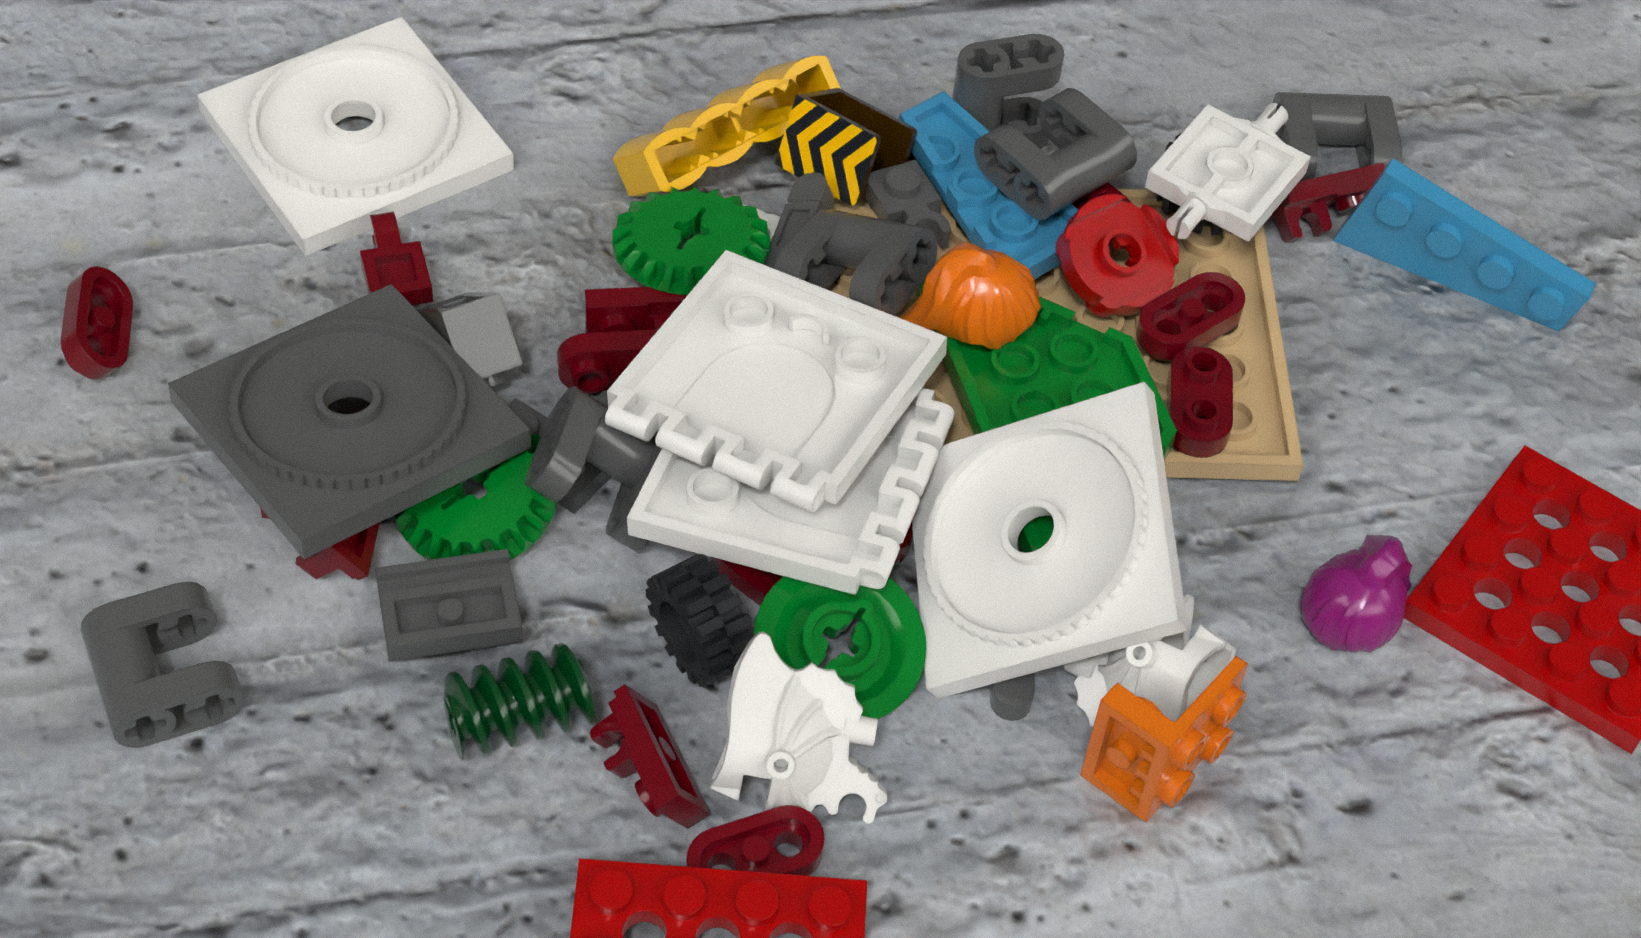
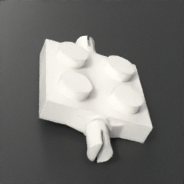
M1270 103L1256 121L1251 122L1232 117L1208 104L1149 169L1145 188L1181 206L1166 222V227L1171 235L1175 236L1179 230L1178 239H1185L1196 225L1205 219L1248 242L1306 174L1311 156L1285 144L1275 134L1288 120V113L1283 106H1280L1276 112L1278 104Z

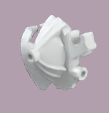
M1187 594L1183 598L1188 631L1064 664V670L1077 676L1074 682L1078 693L1076 706L1086 713L1091 727L1094 726L1100 700L1116 683H1119L1137 697H1144L1153 702L1164 716L1175 723L1232 661L1238 649L1202 625L1199 626L1195 635L1189 640L1194 597Z
M764 631L758 632L748 642L734 667L726 707L728 738L713 772L712 779L714 780L710 785V789L739 801L743 775L769 779L764 811L779 806L791 805L804 808L812 813L816 805H823L831 815L838 812L840 800L845 795L858 794L866 802L862 810L863 821L868 824L872 823L877 809L887 802V791L879 783L878 775L870 774L868 766H860L857 759L849 756V742L873 747L878 719L861 716L863 706L856 699L855 685L844 682L838 676L835 669H823L811 662L804 668L795 670L780 658L774 649L770 635Z

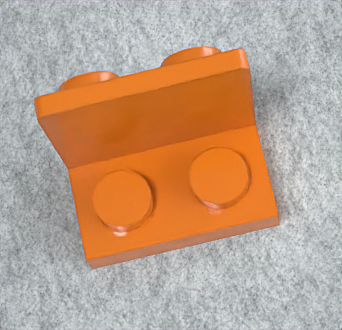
M1235 656L1175 723L1164 716L1153 702L1144 697H1137L1119 683H1116L1100 700L1080 776L1144 822H1147L1163 803L1171 808L1176 806L1192 785L1195 774L1192 771L1202 760L1213 764L1231 741L1234 731L1227 727V725L1239 712L1247 697V692L1240 687L1248 663Z

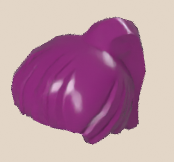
M1366 535L1359 550L1354 549L1346 553L1336 554L1313 571L1304 588L1301 607L1305 625L1319 643L1323 642L1331 650L1372 653L1384 646L1396 635L1405 615L1407 592L1412 586L1409 579L1412 564L1407 558L1402 542L1390 535Z

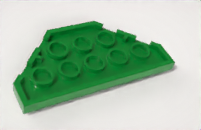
M924 281L923 284L916 290V297H917V298H918V297L922 294V292H923V287H924L925 281ZM1039 296L1041 308L1033 325L1020 334L1014 342H1009L1000 349H988L982 345L963 343L947 336L946 356L943 358V361L974 435L1145 382L1155 394L1164 460L1173 447L1177 429L1135 341L1130 335L1111 327L1108 328L1106 333H1102L1075 321V311ZM1052 516L1036 517L1023 527L1018 541L1024 553L1036 551L1049 541L1054 529Z

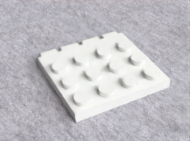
M725 250L607 390L608 410L605 416V424L646 442L658 431L655 441L656 446L702 466L706 465L713 455L716 454L712 466L714 471L759 490L764 489L773 478L770 490L771 495L815 512L824 500L835 505L839 502L946 356L947 336Z
M921 388L839 502L835 505L824 500L815 512L771 495L770 490L773 478L764 489L759 490L714 471L712 466L716 454L713 455L706 465L702 466L665 449H661L627 516L628 535L856 595L860 585L881 589L886 585L900 550L899 544L904 541L918 507L919 497L923 494L939 455L938 451L942 448L954 419L955 411L950 405L935 401L934 390Z

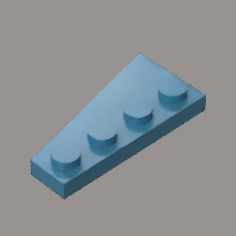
M945 91L900 114L899 120L917 130V136L911 152L971 243L983 249L1006 253L1028 267L1034 279L1061 264L1055 250L1058 236L1064 231L1069 219L1078 211L1075 206L1070 204L1048 218L1038 220L1028 215L991 183L981 172L974 156L976 139L990 131Z
M1394 158L1391 159L1356 205L1333 239L1334 242L1556 331H1560L1589 300L1596 285L1593 281Z

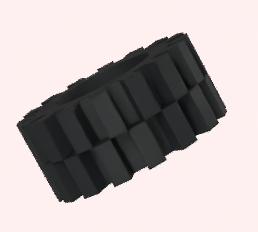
M696 554L651 576L646 582L649 588L645 589L646 598L652 603L648 605L650 616L655 618L658 623L654 626L659 637L663 636L667 643L664 647L670 657L673 655L676 657V666L682 674L687 672L688 680L693 684L698 683L699 687H704L732 673L748 642L755 636L747 629L752 624L749 615L741 611L739 605L743 604L739 594H733L730 590L732 582L726 574L720 576L719 565L713 560L708 562V558L704 554Z

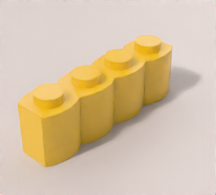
M817 55L777 64L762 71L751 84L730 88L721 92L710 101L707 107L687 111L675 116L666 123L661 131L641 135L629 140L619 148L612 160L630 197L647 196L649 192L667 193L670 191L671 186L681 190L698 180L706 169L724 166L738 160L749 150L752 144L771 141L784 135L797 94L840 88L827 56Z

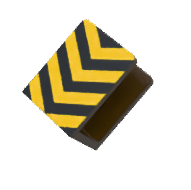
M840 88L797 94L775 165L799 178L807 173H821L825 176L834 197L850 206L861 203L871 172L908 162L917 136V130L911 125Z

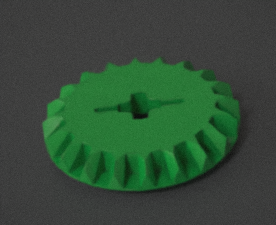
M671 186L670 191L666 195L649 192L645 202H630L628 212L618 215L616 228L612 231V247L617 263L634 280L655 290L688 295L725 250L764 265L770 251V236H768L767 221L759 218L757 207L743 206L740 196L723 198L719 188L705 193L699 192L697 187L694 186L690 191L680 192ZM690 235H694L692 239L687 240L682 248V239H687Z
M531 433L530 449L471 477L476 483L485 480L483 485L487 493L482 498L477 499L472 494L463 498L465 492L462 487L464 481L395 514V522L407 543L427 560L508 549L510 561L529 549L549 526L558 502L554 503L525 486L526 474L540 436Z
M786 576L782 577L770 589L760 605L755 618L753 634L764 631L770 635L774 649L780 658L795 670L802 669L811 662L820 667L827 655L825 652L829 644L822 636L826 634L829 637L835 638L840 632H845L854 619H858L859 622L850 635L851 640L848 645V649L855 655L851 657L846 653H841L836 659L832 658L824 669H835L838 676L844 682L855 685L856 699L863 706L861 716L880 719L888 714L892 715L915 689L922 675L926 658V636L923 623L909 596L889 577L886 585L881 589L860 585L856 595Z

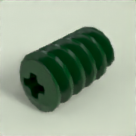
M563 643L553 646L550 666L539 651L533 650L529 651L525 656L524 673L512 658L507 657L499 662L497 681L483 664L473 668L470 688L461 675L455 671L448 673L445 677L443 700L446 718L455 749L462 761L464 760L465 739L473 738L481 752L485 755L491 753L492 732L499 730L509 746L514 747L518 743L519 725L523 723L527 724L535 738L539 740L544 738L545 718L553 716L564 733L571 729L572 710L579 708L589 725H594L597 722L593 694L583 665L579 659H576L568 646Z

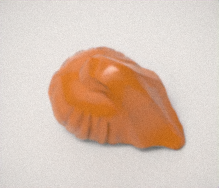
M964 242L954 246L935 263L934 267L926 275L922 294L898 318L931 331L936 330L945 336L963 343L982 345L988 349L996 350L1009 342H1014L1020 334L1031 327L1036 320L1041 305L1035 279L1028 267L1004 252L983 249L973 243Z

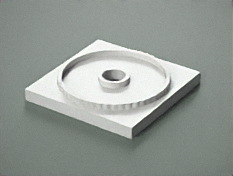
M403 17L396 18L197 94L200 113L305 257L373 229L370 215L394 211L397 219L514 170L513 152ZM351 116H362L373 121L370 126L358 131L343 130L335 125L340 120Z
M1145 382L943 445L938 451V458L924 492L919 497L920 501L912 519L920 618L926 636V658L924 664L926 689L938 699L1188 631L1155 394ZM1052 516L1054 529L1049 541L1042 548L1033 552L1024 553L1018 551L1017 541L1023 527L1036 517Z

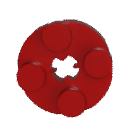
M1118 194L1102 195L1082 206L1069 219L1064 231L1058 236L1055 245L1062 270L1070 286L1085 301L1087 308L1093 314L1100 317H1109L1113 314L1123 316L1139 314L1148 302L1171 290L1175 281H1172L1174 266L1179 263L1178 243L1175 236L1171 235L1168 231L1166 220L1147 204L1139 208L1132 203L1124 202L1123 200L1127 196ZM1109 243L1116 250L1124 248L1127 250L1130 258L1124 264L1128 267L1120 266L1113 261L1109 254Z

